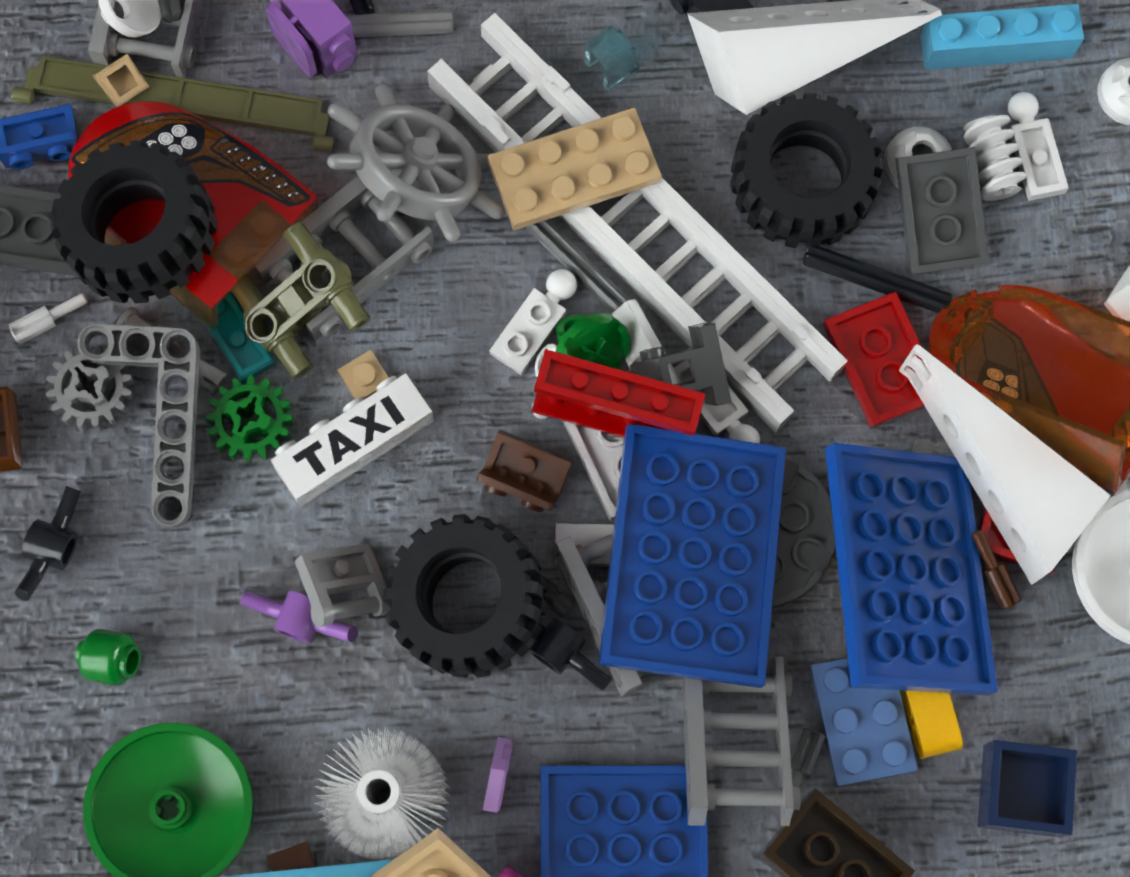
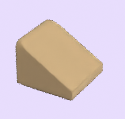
M128 54L121 56L92 75L116 107L121 106L149 87Z

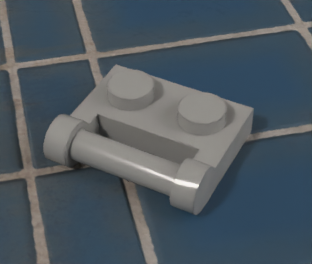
M370 543L301 554L294 561L309 598L311 619L316 627L331 625L334 620L372 613L374 616L386 615L385 613L390 610V606L383 602L384 589L387 586ZM364 588L367 589L369 594L367 598L334 604L331 603L329 594Z

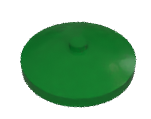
M161 723L143 727L115 743L94 768L88 781L83 801V822L89 845L101 865L114 877H219L233 864L244 848L254 818V793L251 780L237 754L212 733L196 726L181 723Z

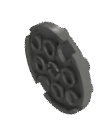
M786 458L772 609L789 604L807 593L824 574L835 549L831 500L826 490L807 468L801 464L799 466Z

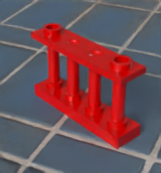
M545 349L534 387L536 396L531 412L623 438L627 424L672 430L694 436L706 393Z

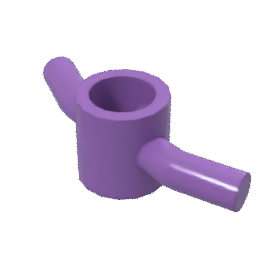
M245 589L240 604L278 618L274 630L300 642L312 644L316 632L349 642L356 640L358 635L356 626L335 620L331 625L316 627L311 619V604L308 596L298 592L288 591L286 599L282 603Z

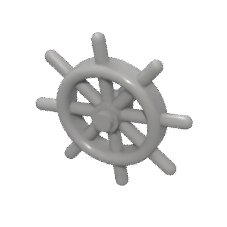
M379 84L375 89V94L381 107L371 111L364 119L340 104L333 103L328 107L329 116L354 131L355 134L351 141L350 154H332L328 157L327 164L334 170L356 171L364 185L382 201L376 212V216L380 221H389L395 212H401L419 219L437 220L445 238L450 242H455L460 238V231L453 217L461 214L469 204L492 218L500 219L504 216L505 209L501 204L478 191L481 183V169H490L487 155L493 153H476L465 136L450 124L455 114L452 106L444 105L436 115L419 107L397 104L390 88L386 84ZM393 131L397 140L385 132ZM374 144L389 154H377ZM445 169H455L457 177ZM437 184L449 190L450 193H441Z

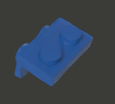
M71 104L0 119V160L5 168L11 167L12 169L20 170L29 168L34 165V162L42 160L63 161L69 159L79 138L74 110Z

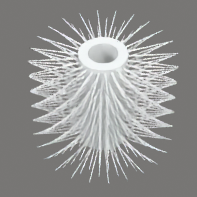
M381 730L380 738L378 732L376 745L374 733L372 738V732L370 737V731L368 738L367 735L365 737V734L363 736L364 744L360 739L356 741L357 746L350 742L349 744L357 758L351 751L339 743L359 770L337 751L335 752L362 778L336 760L334 761L360 779V781L329 765L327 766L353 781L324 771L321 772L345 784L318 779L332 787H320L317 789L325 790L323 792L332 794L316 796L333 797H318L329 800L318 802L323 803L318 805L326 806L323 808L328 810L326 812L332 813L330 815L341 816L331 821V824L335 823L334 825H336L332 828V831H335L334 833L340 829L343 830L337 839H343L344 845L348 842L350 843L356 835L350 844L349 850L352 852L355 849V854L358 852L357 855H359L360 851L362 853L368 838L364 849V857L367 853V857L369 855L370 858L372 850L371 859L373 852L374 857L376 853L377 859L380 837V860L381 858L382 860L384 859V848L386 860V846L387 860L388 857L390 860L392 848L394 859L395 855L397 858L398 853L400 856L401 851L404 853L410 844L412 846L416 844L410 832L418 842L422 840L409 822L427 836L405 812L429 829L431 828L409 813L407 809L439 826L441 825L413 809L447 820L439 813L423 808L447 811L441 805L432 803L450 804L447 801L442 802L446 799L438 798L449 795H441L448 793L437 791H445L444 789L447 788L444 787L448 786L436 784L441 783V781L444 782V780L437 777L443 775V773L433 770L436 768L433 765V762L436 760L434 759L435 757L430 760L427 759L421 764L430 756L428 755L430 751H426L425 747L422 749L420 746L414 753V755L416 753L417 755L414 758L413 756L411 757L417 748V742L415 740L411 742L409 737L408 739L406 737L400 752L403 744L401 732L399 737L397 735L398 740H396V744V734L394 738L393 732L392 740L390 737L389 752V735L387 744V733L385 741V730L384 739L382 732V748ZM385 787H390L391 794L389 799L383 804H378L377 796L379 792Z

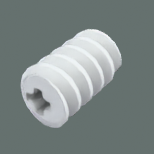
M1009 115L984 116L967 123L963 127V130L966 131L964 135L966 144L970 145L969 148L975 147L979 184L982 187L980 193L981 199L984 201H996L1016 195L1022 190L1021 187L1017 186V183L1027 177L1025 172H1013V169L1020 166L1023 162L1019 157H1009V155L1019 149L1016 143H1005V141L1015 135L1013 129H1001V127L1011 121Z

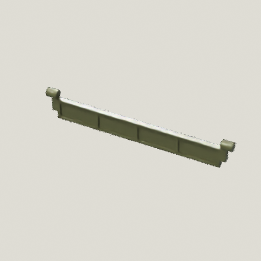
M43 55L39 68L29 67L24 88L14 87L11 95L12 102L33 105L35 93L114 105L92 76L106 67V65ZM139 71L149 87L124 103L129 104L142 101L167 103L180 107L206 120L314 136L313 148L315 150L333 152L335 148V137L327 136L331 117L328 113H322L323 99Z

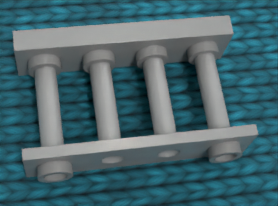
M111 0L113 11L119 18L123 19L124 11L121 4L116 0ZM185 0L182 18L179 21L167 23L163 20V17L161 18L160 24L179 26L175 46L121 38L120 33L103 19L98 4L88 47V53L93 63L107 66L112 63L113 56H118L119 53L172 61L171 65L176 77L185 78L187 68H193L195 63L196 47L193 45L203 0Z
M357 176L304 218L301 223L305 224L321 248H323L321 245L322 239L333 230L335 232L340 231L374 269L357 284L352 280L354 286L352 292L362 304L412 262L418 264L427 258L432 252L434 238L433 231L428 226L415 235L400 217L394 213L389 221L383 223L399 239L403 246L389 258L385 259L351 221L352 215L363 206L364 208L370 207L376 214L377 209L382 203ZM282 236L254 258L251 264L255 274L266 285L272 279L275 281L280 280L281 282L285 281L294 273L291 270L292 263L299 258ZM326 267L324 272L331 279L330 270ZM329 305L306 325L311 338L316 341L322 335L329 337L335 333L343 322L333 305Z
M613 534L584 547L580 544L575 546L571 536L556 542L551 553L600 652L608 580L599 583V581L593 582L587 567H589L590 561L611 552ZM606 666L621 697L636 691L642 684L640 677L643 676V671Z
M775 656L771 676H766L765 686L762 688L682 677L688 825L705 826L707 811L714 810L715 806H780L781 826H790L793 811L800 810L801 794L800 786L792 784L786 697H791L792 675L791 672H784L783 656ZM709 692L772 693L773 713L711 712V708H703V696H709ZM711 729L775 730L776 750H713V746H705V733H711ZM713 767H777L778 789L715 788L714 784H707L706 771H713Z

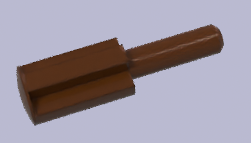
M978 529L972 532L971 536L986 565V569L982 570V573L999 609H1006L1016 605L1022 598L1005 563L997 562L982 530Z

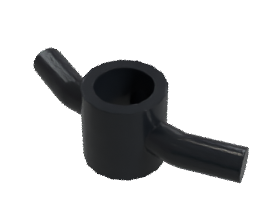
M66 486L51 524L37 519L28 529L22 546V556L32 560V564L15 590V595L19 599L28 601L44 577L48 566L62 571L69 564L76 547L77 533L67 530V527L81 494L80 490Z
M553 618L546 627L538 622L543 628L538 638L531 636L536 641L529 649V652L537 660L559 675L570 665L601 691L609 685L612 678L578 652L584 645L585 640L575 630L557 618Z

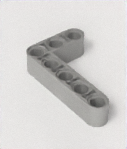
M106 324L89 325L80 332L77 344L81 354L91 362L99 365L158 367L151 511L154 519L161 525L172 528L180 527L189 520L192 513L200 365L199 343L190 332L181 328ZM96 335H105L109 342L108 348L101 354H91L89 351L91 339ZM137 337H146L150 344L149 350L142 356H132L129 349L130 343ZM177 339H187L190 342L189 353L183 358H173L170 355L171 344ZM176 378H183L188 382L187 393L178 399L171 398L168 394L170 382ZM173 418H182L186 423V431L178 439H170L166 434V425ZM171 458H180L184 463L183 474L174 480L166 478L163 470L165 463ZM169 498H177L182 504V512L174 520L164 518L161 510L162 504Z

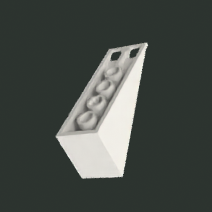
M850 0L687 13L714 94L747 115L767 103L775 101L941 16L942 13L941 9L922 0ZM922 10L928 11L926 13H918Z
M916 344L900 367L899 372L911 382L1029 582L1033 585L1054 569L1111 495L924 348Z

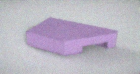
M497 738L483 813L500 814L514 743L512 739Z

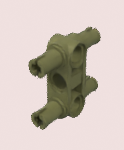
M303 222L295 223L283 233V237L302 262L299 269L266 297L260 292L247 271H241L234 275L238 281L230 289L245 310L243 316L248 337L254 342L261 343L264 349L271 354L275 353L292 379L301 378L314 367L294 340L296 334L329 305H333L350 331L362 328L371 320L370 315L352 292L354 286L348 265L336 259L330 250L321 248ZM326 267L331 273V280L328 286L323 281V272ZM269 316L273 321L271 334L266 328V321Z

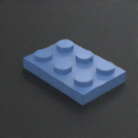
M848 658L810 665L809 671L823 734L826 736L825 743L835 788L918 771L899 690L852 688Z

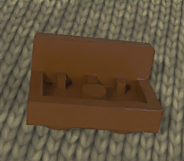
M499 430L485 466L479 472L477 481L484 483V488L490 493L503 497L507 496L508 493L522 499L521 504L528 509L537 512H543L544 509L551 511L559 499L574 460Z

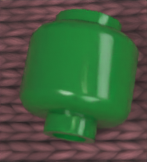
M95 629L84 640L80 641L76 648L75 659L79 664L82 676L86 680L119 686L136 674L140 666L141 653L134 639L129 634L106 629Z

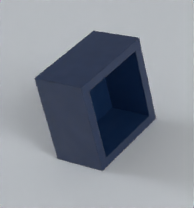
M993 740L984 744L977 827L1058 838L1072 835L1078 750Z

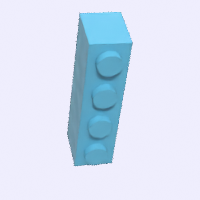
M1079 4L944 14L925 23L920 33L925 70L1073 58L1084 40Z

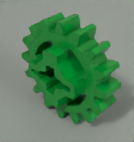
M253 375L248 376L245 385H241L237 378H233V389L228 391L225 387L220 386L218 389L222 398L220 400H209V404L215 410V413L205 414V419L209 424L215 426L211 427L207 432L211 439L220 438L215 444L220 452L230 448L229 457L231 460L235 461L241 453L244 455L247 464L252 463L254 454H259L263 461L268 460V449L272 448L276 451L280 447L278 443L280 438L284 440H290L291 438L289 431L284 427L293 425L294 418L292 415L284 413L291 410L292 406L289 400L280 401L284 395L280 387L270 391L271 383L267 378L260 385H256ZM248 396V398L235 402L236 400L242 397ZM268 401L276 410V421L271 416L265 414L268 409ZM253 413H255L258 419L257 422L249 421L247 426H245L242 420L243 417L251 418ZM224 418L234 424L232 437L225 431ZM263 436L265 437V438L262 439L261 441H258V442H255V443H251L253 440H256V439L261 438V437H263Z

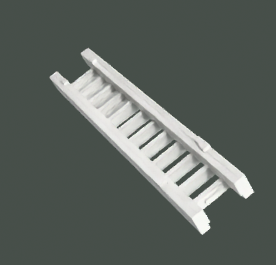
M496 13L481 24V37L501 58L478 74L470 85L458 76L442 59L427 70L429 87L447 105L452 106L455 113L495 153L545 137L564 119L572 127H576L601 118L571 88V85L551 65L548 66ZM513 68L527 84L499 109L494 111L480 96ZM539 94L554 110L521 138L506 121ZM663 178L660 183L626 194L602 217L590 206L559 216L689 347L692 346L688 326L706 323L693 309L725 280L741 294L711 323L716 325L728 385L775 434L787 424L795 411L775 392L807 361L829 382L835 379L844 369L848 360ZM644 198L661 215L627 244L611 226ZM671 224L688 242L654 271L638 253ZM700 253L714 268L686 294L680 297L666 282ZM754 306L769 322L735 352L721 336ZM779 334H782L796 350L765 379H762L761 374L754 367L751 368L748 363Z

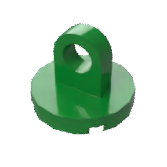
M595 313L588 316L573 314L564 317L556 325L559 343L556 352L616 369H620L618 364L622 357L626 359L629 354L631 338L628 330L611 314Z

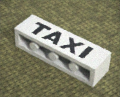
M406 373L399 378L396 376L387 378L377 386V392L365 400L363 397L354 399L343 408L344 413L332 421L327 418L316 423L309 430L310 435L299 442L291 440L276 450V456L270 461L300 508L434 422L432 410Z

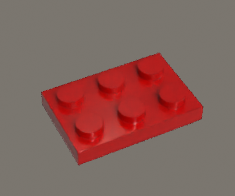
M896 292L824 320L823 326L832 346L848 360L843 370L870 429L925 408L909 379L899 372L900 367L916 344L921 346Z

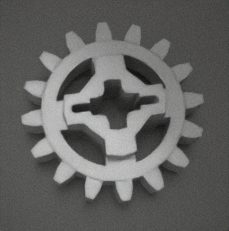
M96 344L91 354L98 355L103 353L104 350L101 345ZM68 350L65 351L64 355L67 362L61 364L54 361L52 364L58 372L57 376L46 377L48 384L54 387V389L45 392L49 401L55 402L51 407L52 411L56 416L63 414L62 421L67 426L72 425L76 420L78 429L85 432L89 423H92L97 432L102 431V421L108 420L113 426L117 424L114 414L117 411L127 414L129 411L123 402L124 400H134L135 397L132 391L126 388L135 384L132 375L125 374L130 368L128 366L101 365L98 368L85 367L87 365L99 364L91 362L80 351L77 356H73ZM72 375L70 385L66 388L67 381ZM84 377H86L89 383L94 385L95 392L98 395L97 399L91 393H88L85 387L86 384L83 381ZM116 387L115 393L109 401L111 390ZM85 407L96 409V411L83 412L80 410Z

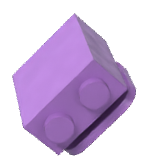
M269 0L270 5L265 9L272 33L284 50L309 78L317 74L316 65L327 78L336 71L338 73L345 71L352 65L355 57H357L352 23L333 0Z

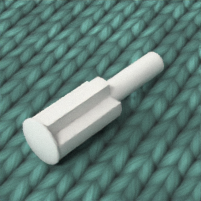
M81 293L50 310L43 306L8 324L10 332L17 343L21 345L55 327L54 320L87 304L88 300L85 294Z

